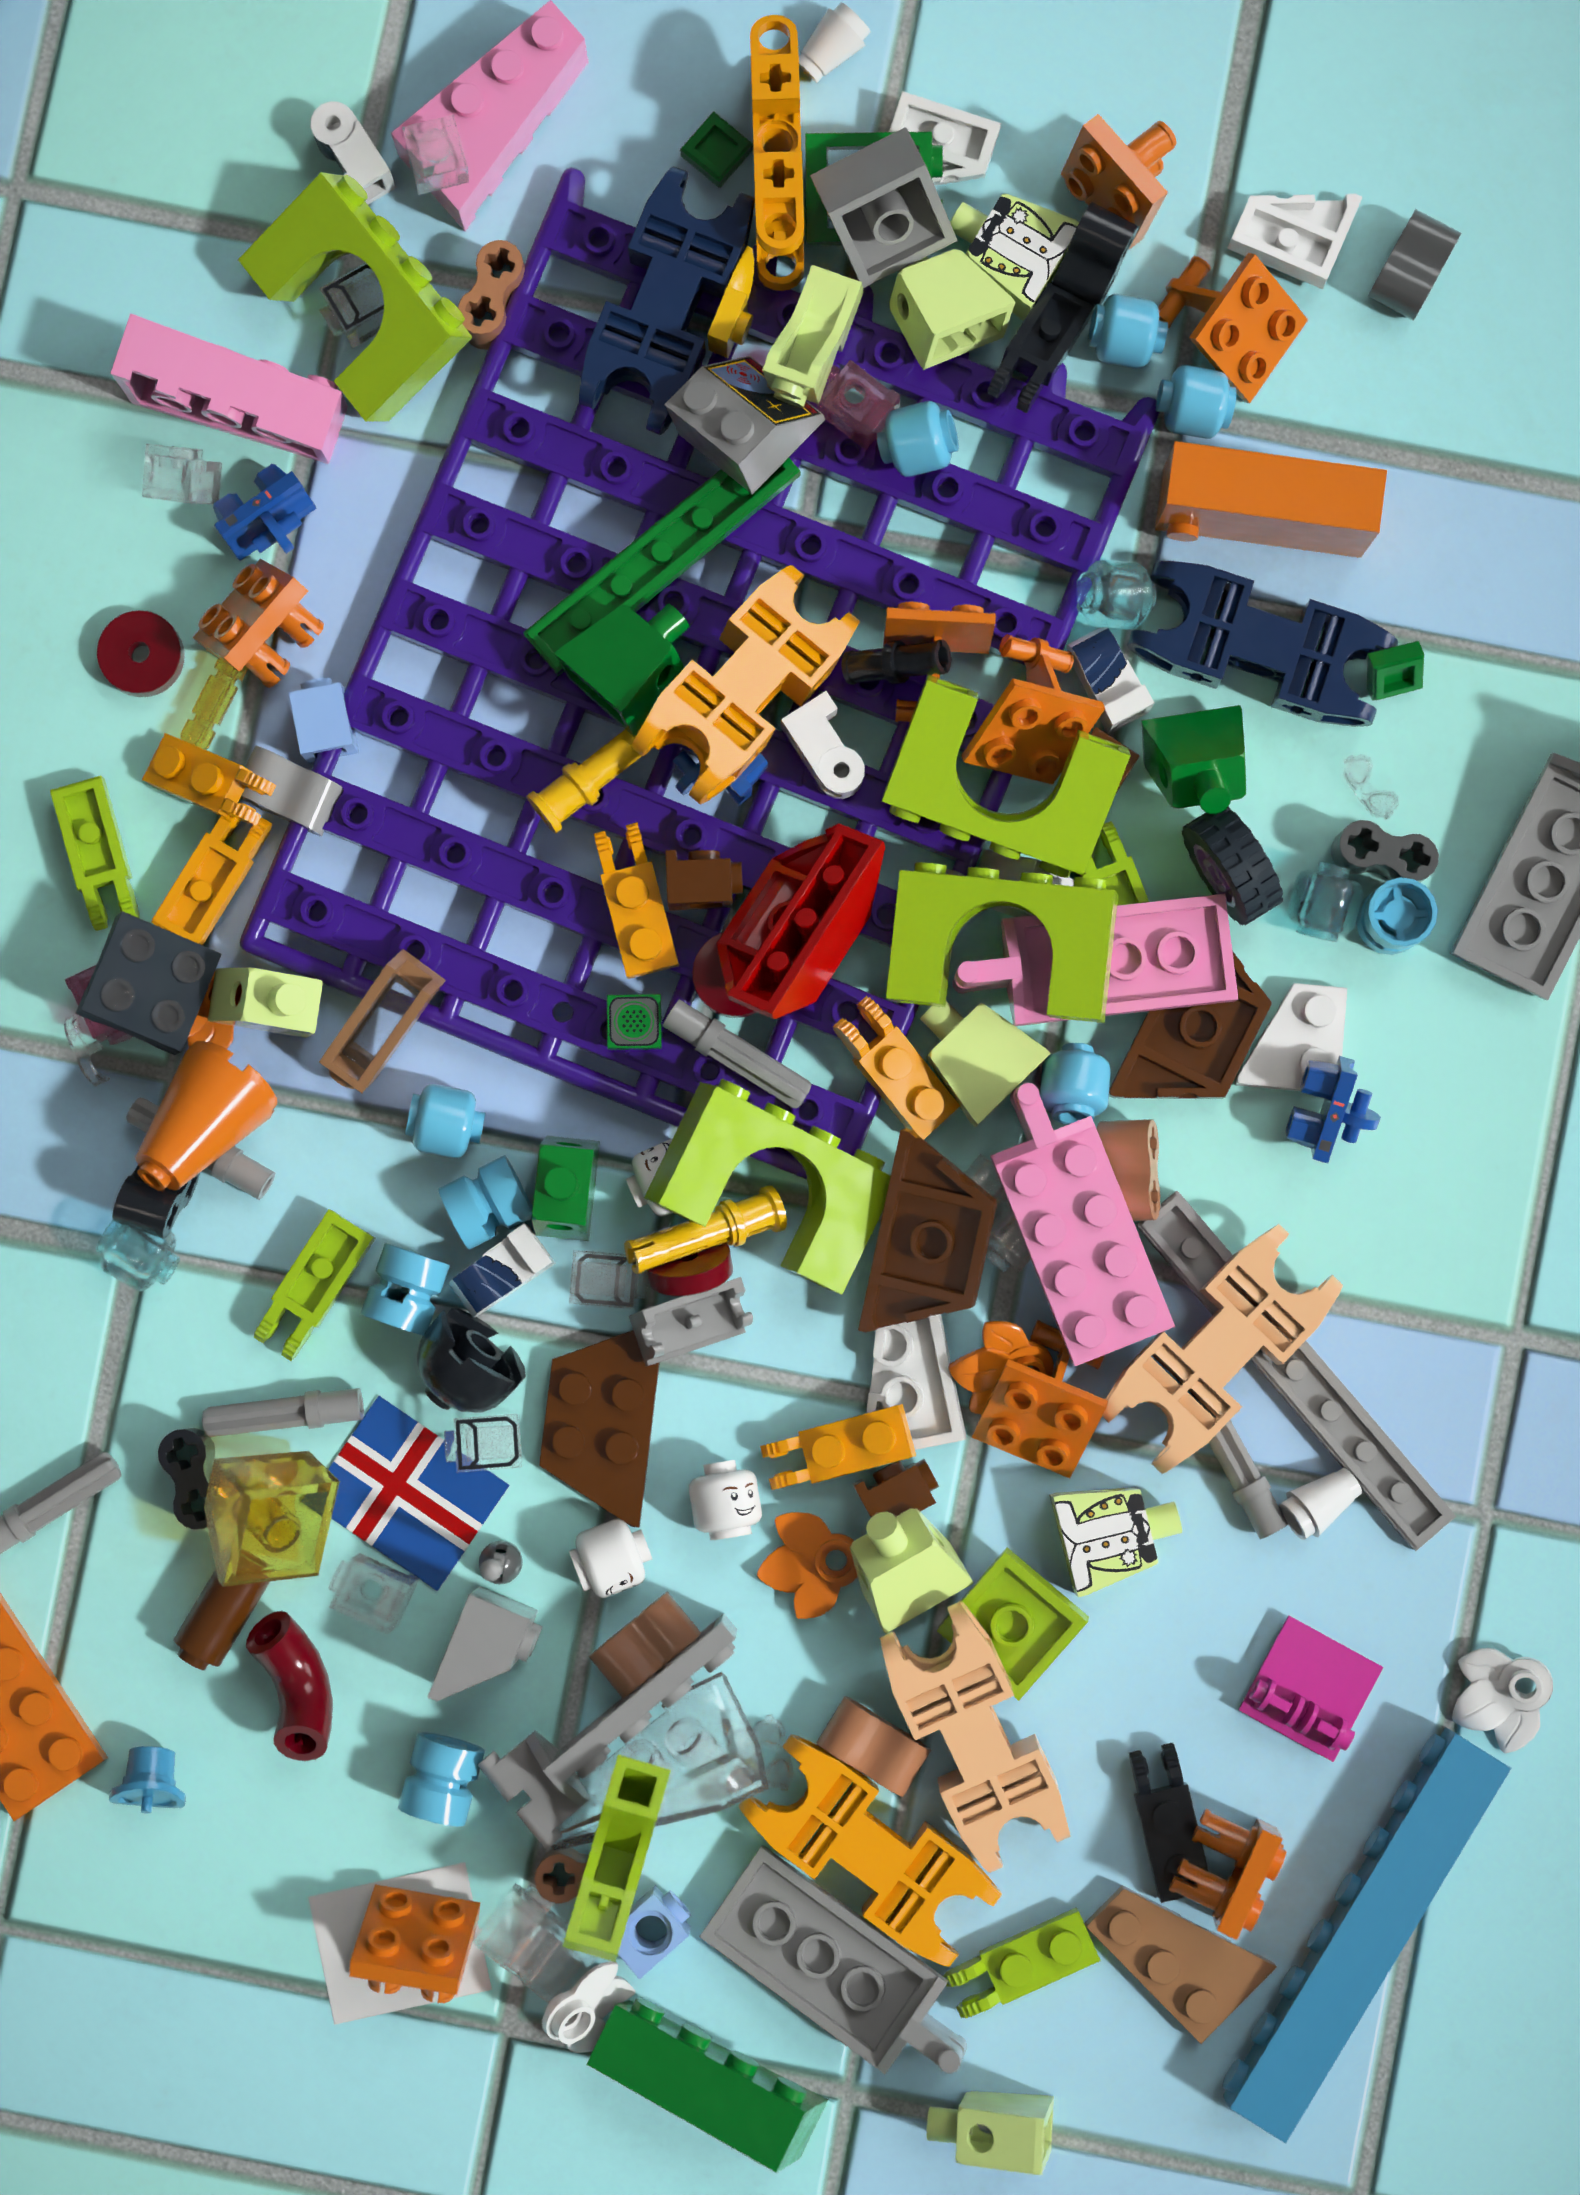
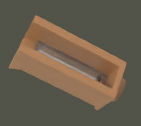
M402 949L386 964L319 1063L329 1069L330 1076L337 1083L346 1088H355L360 1093H363L380 1075L382 1069L446 980Z

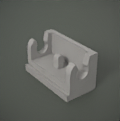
M741 1277L724 1282L712 1290L683 1296L630 1315L629 1319L645 1366L647 1367L745 1333L744 1327L753 1323V1315L750 1312L745 1313L740 1303V1297L746 1291Z

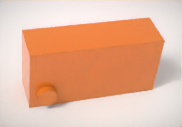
M1175 441L1162 471L1155 530L1166 531L1168 538L1177 541L1191 542L1198 540V536L1361 558L1380 533L1387 470Z

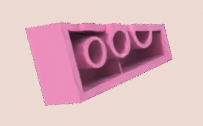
M550 0L391 133L398 156L464 231L468 229L476 218L475 213L487 196H492L503 181V174L519 153L522 154L533 140V133L546 115H551L589 63L585 38Z
M131 313L111 370V375L132 404L327 464L330 463L348 408L342 392L337 390L338 386L329 379L317 375H308L307 378L288 372V369L275 362L250 358L226 347L212 344Z

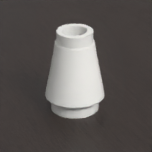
M843 2L834 10L828 8L799 55V68L815 83H818L823 76L829 74L866 46L863 40L871 33L870 29Z
M1343 1467L1337 1472L1287 1492V1499L1279 1504V1508L1290 1529L1300 1539L1305 1540L1311 1535L1319 1537L1354 1499L1362 1494V1490L1353 1474Z

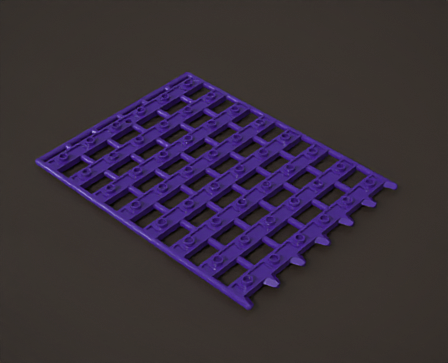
M570 167L562 173L525 261L524 277L519 286L512 292L506 306L505 326L490 344L344 692L345 706L351 730L428 761L409 807L333 777L332 773L343 748L319 752L311 771L339 784L343 789L341 796L334 804L333 812L328 822H325L322 828L325 830L324 832L388 857L369 904L291 873L309 829L296 822L289 821L241 935L240 947L247 953L306 977L322 980L328 986L363 999L375 982L361 976L366 963L368 962L384 969L386 964L404 949L446 980L438 990L445 993L440 1007L428 1004L417 1022L676 1127H679L687 1108L656 1096L655 1092L660 1081L695 1094L700 1082L718 1086L721 1079H724L749 1091L750 1095L747 1102L764 1110L768 1102L795 1115L796 1118L792 1124L793 1126L809 1133L812 1126H815L841 1139L837 1148L854 1156L856 1149L861 1150L882 1099L878 1091L868 1080L865 1082L858 1102L811 1084V1089L803 1103L798 1108H792L711 1056L705 1057L697 1052L695 1046L663 1026L662 1049L608 1050L607 1001L583 991L602 944L620 951L603 885L526 855L541 819L526 796L532 791L536 793L541 792L563 774L562 768L568 763L572 764L575 762L578 765L581 764L566 756L584 713H589L621 726L569 680L565 671L559 676L556 675L524 637L523 632L527 630L526 628L509 622L527 578L570 594L618 555L616 552L550 526L567 483H571L645 513L634 538L636 540L709 479L686 469L695 447L681 437L679 433L669 457L665 461L590 431L604 394L601 395L594 409L578 403L571 422H567L493 392L511 349L582 377L587 346L597 322L533 297L550 255L627 285L619 306L631 310L647 272L646 269L631 264L629 259L628 246L636 227L583 207L585 178L580 170ZM757 245L752 247L754 275L747 302V313L753 315V320L748 334L774 344L790 320L801 293L791 289L784 291L772 290L763 285L757 273ZM777 256L771 258L766 264V269L774 276H776ZM869 285L863 288V295L843 351H837L819 404L806 400L824 415L825 421L789 456L798 469L800 465L878 496L861 538L783 508L793 484L792 482L720 542V544L742 552L724 596L677 578L636 613L648 623L667 604L675 607L690 626L678 638L702 647L696 663L713 676L721 656L730 658L735 653L720 641L719 638L728 619L744 603L760 561L763 560L783 569L793 565L804 574L805 578L838 590L839 592L826 623L835 617L840 621L848 612L852 614L858 599L885 610L887 608H897V605L902 602H921L929 605L930 610L951 611V608L956 605H976L982 607L984 613H996L990 652L1001 656L999 652L1000 643L1007 634L1027 641L1034 637L1047 640L1049 647L1064 650L1160 412L1156 411V399L1152 397L1140 399L1122 421L1065 399L1067 369L1064 363H1062L1048 387L1043 386L1037 400L1029 412L1025 413L1017 409L1016 406L1018 396L1022 388L1028 384L1030 377L1025 382L1011 377L1005 392L996 398L987 392L996 371L970 361L969 352L923 370L902 333L872 322L874 294ZM703 292L695 313L714 320L722 299ZM734 343L728 358L712 352L707 365L731 360L738 344ZM839 370L916 400V404L925 401L935 402L942 411L949 410L953 416L1014 439L997 482L950 463L943 469L912 477L900 475L893 462L884 464L878 448L877 434L822 412ZM620 382L612 388V390L653 405L649 399V391L638 382ZM471 444L548 474L530 518L453 487ZM1033 447L1111 478L1094 520L1016 490ZM897 504L975 534L958 577L880 547ZM431 539L508 569L490 614L413 583ZM994 542L1072 573L1055 616L977 586ZM391 634L468 665L450 710L372 679ZM848 645L831 674L804 704L827 691L834 701L897 725L879 770L865 765L863 782L853 796L845 799H835L826 795L783 730L775 729L766 747L761 751V754L768 762V767L757 780L760 784L742 828L663 797L676 767V764L673 762L674 758L682 751L695 756L687 746L676 743L665 745L660 749L644 789L615 777L599 790L600 797L597 798L598 802L592 806L585 804L568 817L623 839L614 860L616 870L635 866L636 864L633 851L629 849L625 833L627 831L626 825L638 822L644 848L665 857V850H676L678 860H688V852L716 850L720 851V859L731 858V862L742 861L743 888L749 891L752 890L770 860L790 849V847L761 836L779 790L857 821L855 827L857 831L874 837L876 831L879 830L954 860L955 863L952 870L967 876L968 867H976L986 843L985 839L974 835L970 836L969 841L948 836L939 830L941 823L922 816L919 823L899 818L889 812L890 804L882 802L885 787L910 723L895 722L896 700L918 701L927 675L909 677L905 683L891 684L887 680H878L850 685L846 682L842 673V657L845 652L860 650ZM1005 657V658H1008V659H1010V660H1013V661H1015V662H1018V663H1020V664L1025 665V664H1024V661H1020V660H1017V659ZM488 673L565 704L547 749L469 718ZM978 698L970 719V726L967 727L959 751L964 752L995 704ZM794 701L788 715L800 708ZM448 769L525 800L507 846L429 815ZM992 770L979 805L988 810L998 812L1013 775ZM407 865L485 896L466 944L388 912ZM877 883L871 916L859 935L891 948L897 890ZM733 894V902L737 894ZM505 905L583 936L564 983L485 952ZM731 908L708 909L702 925L665 911L679 966L666 970L680 975V978L663 1017L662 1025L679 999L690 1006L692 1005L696 995L692 975L696 955L709 939L722 932ZM269 923L346 953L347 957L342 968L264 937ZM831 978L815 1003L777 1018L764 1053L782 1064L798 1023L841 1040L832 1026L842 1018L852 1023L869 1044L878 1035L861 1016L857 1008V1004L866 996L874 1000L890 1018L893 1026H897L907 1037L919 1005L895 1004ZM391 988L379 1006L404 1016L416 998ZM464 1002L543 1033L538 1046H532L459 1016ZM562 1002L568 1003L573 1009L572 1017L566 1022H559L553 1017L554 1007ZM562 1041L640 1072L635 1087L557 1056ZM781 1147L766 1148L749 1155L752 1158L807 1180V1174L803 1166L792 1154Z

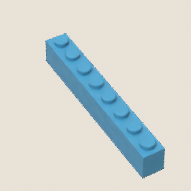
M1446 1727L1440 1736L1436 1733L1433 1734L1424 1745L1419 1755V1761L1423 1765L1412 1782L1405 1780L1398 1788L1391 1802V1808L1395 1810L1385 1828L1378 1826L1369 1836L1363 1849V1854L1367 1858L1356 1875L1350 1872L1340 1884L1335 1895V1900L1339 1902L1329 1921L1321 1919L1313 1929L1307 1942V1947L1311 1949L1300 1968L1294 1965L1288 1971L1279 1988V1994L1283 1997L1272 2014L1265 2012L1258 2020L1251 2034V2041L1254 2042L1253 2047L1244 2061L1237 2059L1231 2065L1223 2080L1222 2087L1226 2089L1223 2098L1229 2108L1285 2144L1512 1769Z

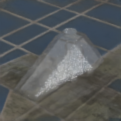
M723 1672L692 1685V1688L669 1708L662 1704L661 1706L665 1712L584 1779L577 1774L590 1799L557 1827L563 1836L551 1846L555 1851L593 1842L618 1754L671 1770L655 1827L719 1812L769 1789L761 1746Z

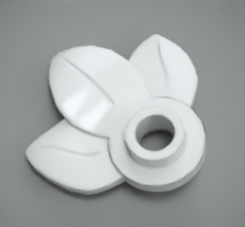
M1480 1648L1461 1657L1458 1660V1664L1471 1684L1463 1690L1456 1700L1452 1713L1453 1721L1471 1730L1489 1731L1494 1729L1499 1748L1504 1753L1514 1752L1524 1747L1539 1731V1708L1549 1701L1553 1692V1679L1549 1669L1537 1659L1518 1657L1512 1660L1493 1648ZM1521 1678H1530L1535 1682L1536 1688L1533 1692L1525 1694L1517 1690L1515 1683Z
M604 1962L594 1966L581 1976L571 1990L560 1993L551 1999L542 2019L543 2030L551 2039L560 2040L574 2053L593 2051L606 2025L602 2018L613 2010L615 2004L622 2003L635 1994L634 1988L625 1979L616 1976L618 1970L617 1962Z

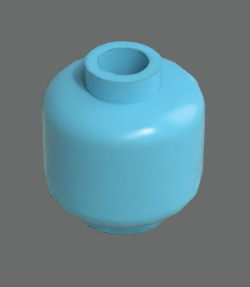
M1112 294L1104 302V305H1095L1089 327L1088 346L1095 347L1097 358L1104 363L1136 369L1142 368L1150 361L1153 353L1161 354L1163 352L1168 323L1159 321V309L1154 301Z
M1181 365L1175 370L1170 381L1161 380L1156 396V411L1164 412L1165 427L1170 432L1211 439L1216 436L1221 428L1227 429L1230 426L1236 404V388L1229 386L1228 377L1221 371Z
M925 401L890 411L886 417L885 431L877 433L878 448L884 464L893 462L896 470L904 477H912L943 469L949 465L952 452L959 450L958 435L951 412L949 410L942 411L937 403L932 401Z
M1068 1043L1062 1046V1051L1050 1054L1043 1061L1040 1097L1045 1110L1052 1113V1118L1062 1124L1069 1125L1089 1116H1092L1094 1121V1116L1104 1112L1109 1104L1111 1076L1109 1062L1102 1056L1095 1054L1092 1046L1084 1043Z
M429 1084L422 1090L421 1095H412L405 1135L413 1137V1145L420 1152L460 1158L466 1153L469 1142L480 1144L485 1113L475 1111L476 1098L472 1092Z

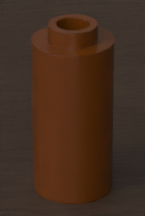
M229 1546L173 1639L180 1647L177 1653L178 1657L200 1670H205L208 1664L220 1667L276 1572L253 1555L237 1547Z

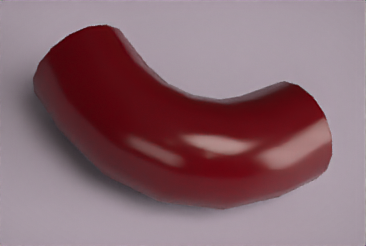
M272 1612L256 1623L250 1631L246 1640V1648L270 1675L277 1690L279 1717L274 1734V1745L280 1753L288 1758L298 1761L316 1760L326 1752L332 1729L333 1698L329 1676L317 1648L298 1623L287 1612Z

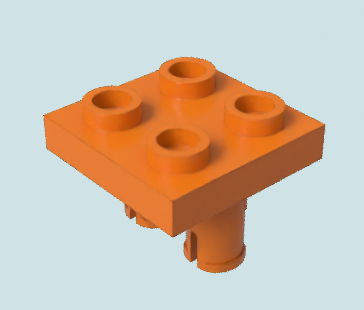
M1097 114L1082 126L1063 167L1061 175L1065 179L1068 190L1075 198L1085 201L1088 206L1091 202H1094L1139 226L1128 250L1144 238L1168 194V191L1155 177L1164 169V163L1161 158L1174 149L1177 143L1176 137L1169 126L1162 121H1157L1126 145L1105 120Z
M260 559L256 564H250L237 575L233 582L234 590L221 605L216 604L207 610L199 622L200 630L194 635L193 639L208 652L240 672L245 666L262 681L263 685L271 688L281 679L267 668V663L284 676L290 668V663L274 651L265 641L279 626L296 641L300 648H305L312 644L315 639L302 629L300 625H304L309 631H313L319 636L324 628V623L299 603L308 590L293 576Z
M1206 1808L1199 1820L1200 1824L1219 1832V1834H1214L1197 1825L1191 1841L1199 1842L1236 1860L1232 1875L1225 1880L1183 1858L1177 1868V1873L1196 1882V1884H1192L1174 1875L1169 1891L1176 1892L1213 1910L1212 1916L1216 1930L1238 1940L1243 1928L1250 1932L1253 1930L1264 1905V1901L1261 1900V1894H1259L1265 1878L1272 1881L1276 1879L1287 1851L1283 1849L1284 1845L1281 1844L1283 1838L1277 1827L1257 1818L1254 1826L1247 1830L1212 1813L1211 1810Z
M375 1884L350 1959L349 1977L368 1980L369 1988L379 1993L381 1982L385 1983L384 1994L396 1993L402 1986L421 1989V1995L427 2001H433L435 1991L438 1992V2003L449 2002L455 1995H458L479 1920L481 1902Z

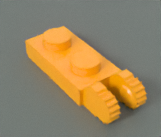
M167 733L164 734L142 778L143 781L155 788L230 820L232 816L253 826H257L261 815L254 808L242 802L238 803L245 787L260 795L272 796L276 788L275 784L254 774L244 766Z
M220 816L210 834L206 832L152 918L151 923L203 946L254 864L252 859L258 854L265 840H267L272 830V823L264 818H260L257 826L250 828L248 835L237 851L224 842L231 836L241 820L232 816L230 820Z
M638 822L626 825V839L629 849L633 851L636 862L635 866L615 869L612 858L614 851L610 837L606 835L605 831L594 833L604 872L600 876L627 979L679 966L652 861L648 862Z
M866 996L857 1004V1008L861 1016L878 1036L868 1044L860 1035L858 1029L843 1018L832 1026L833 1030L854 1056L852 1059L853 1063L878 1091L881 1098L904 1127L913 1130L922 1139H925L955 1112L960 1105L897 1026H893L892 1021L882 1011V1008L874 1000Z
M903 1404L799 1431V1436L760 1446L763 1458L770 1457L771 1459L787 1455L789 1451L802 1448L807 1464V1469L795 1472L789 1470L769 1478L771 1490L809 1480L813 1484L916 1456Z

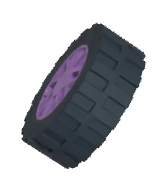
M1230 807L1217 814L1205 812L1182 827L1185 848L1199 876L1212 895H1226L1227 911L1234 921H1237L1242 926H1246L1283 902V890L1270 859L1249 827L1244 824Z

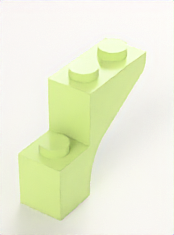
M811 265L795 310L771 347L762 369L768 386L775 391L774 397L776 399L801 408L804 407L806 400L819 404L837 351H843L863 295L862 282Z

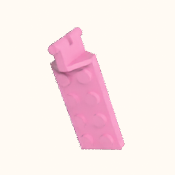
M1225 894L1117 906L1106 1016L1234 1002L1238 1000ZM1034 915L1002 919L1003 958L973 962L965 961L958 967L952 982L953 988L958 993L965 994L974 991L1007 988L1014 1026L1067 1021L1066 1019L1051 1018L1047 1015L1053 950L1051 939L1045 926Z
M1025 1083L1014 1089L1010 1095V1101L1027 1141L993 1154L990 1158L1073 1366H1078L1175 1327L1092 1116L1053 1130L1038 1088L1032 1083Z

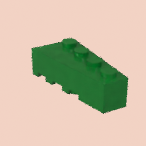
M637 1997L634 2002L628 2000L615 2004L586 2065L775 2173L801 2158L828 2102L827 2098L759 2065L756 2061L740 2052L729 2050L711 2041L712 2038L707 2033L688 2024L681 2026L663 2017L665 2011L648 2000Z

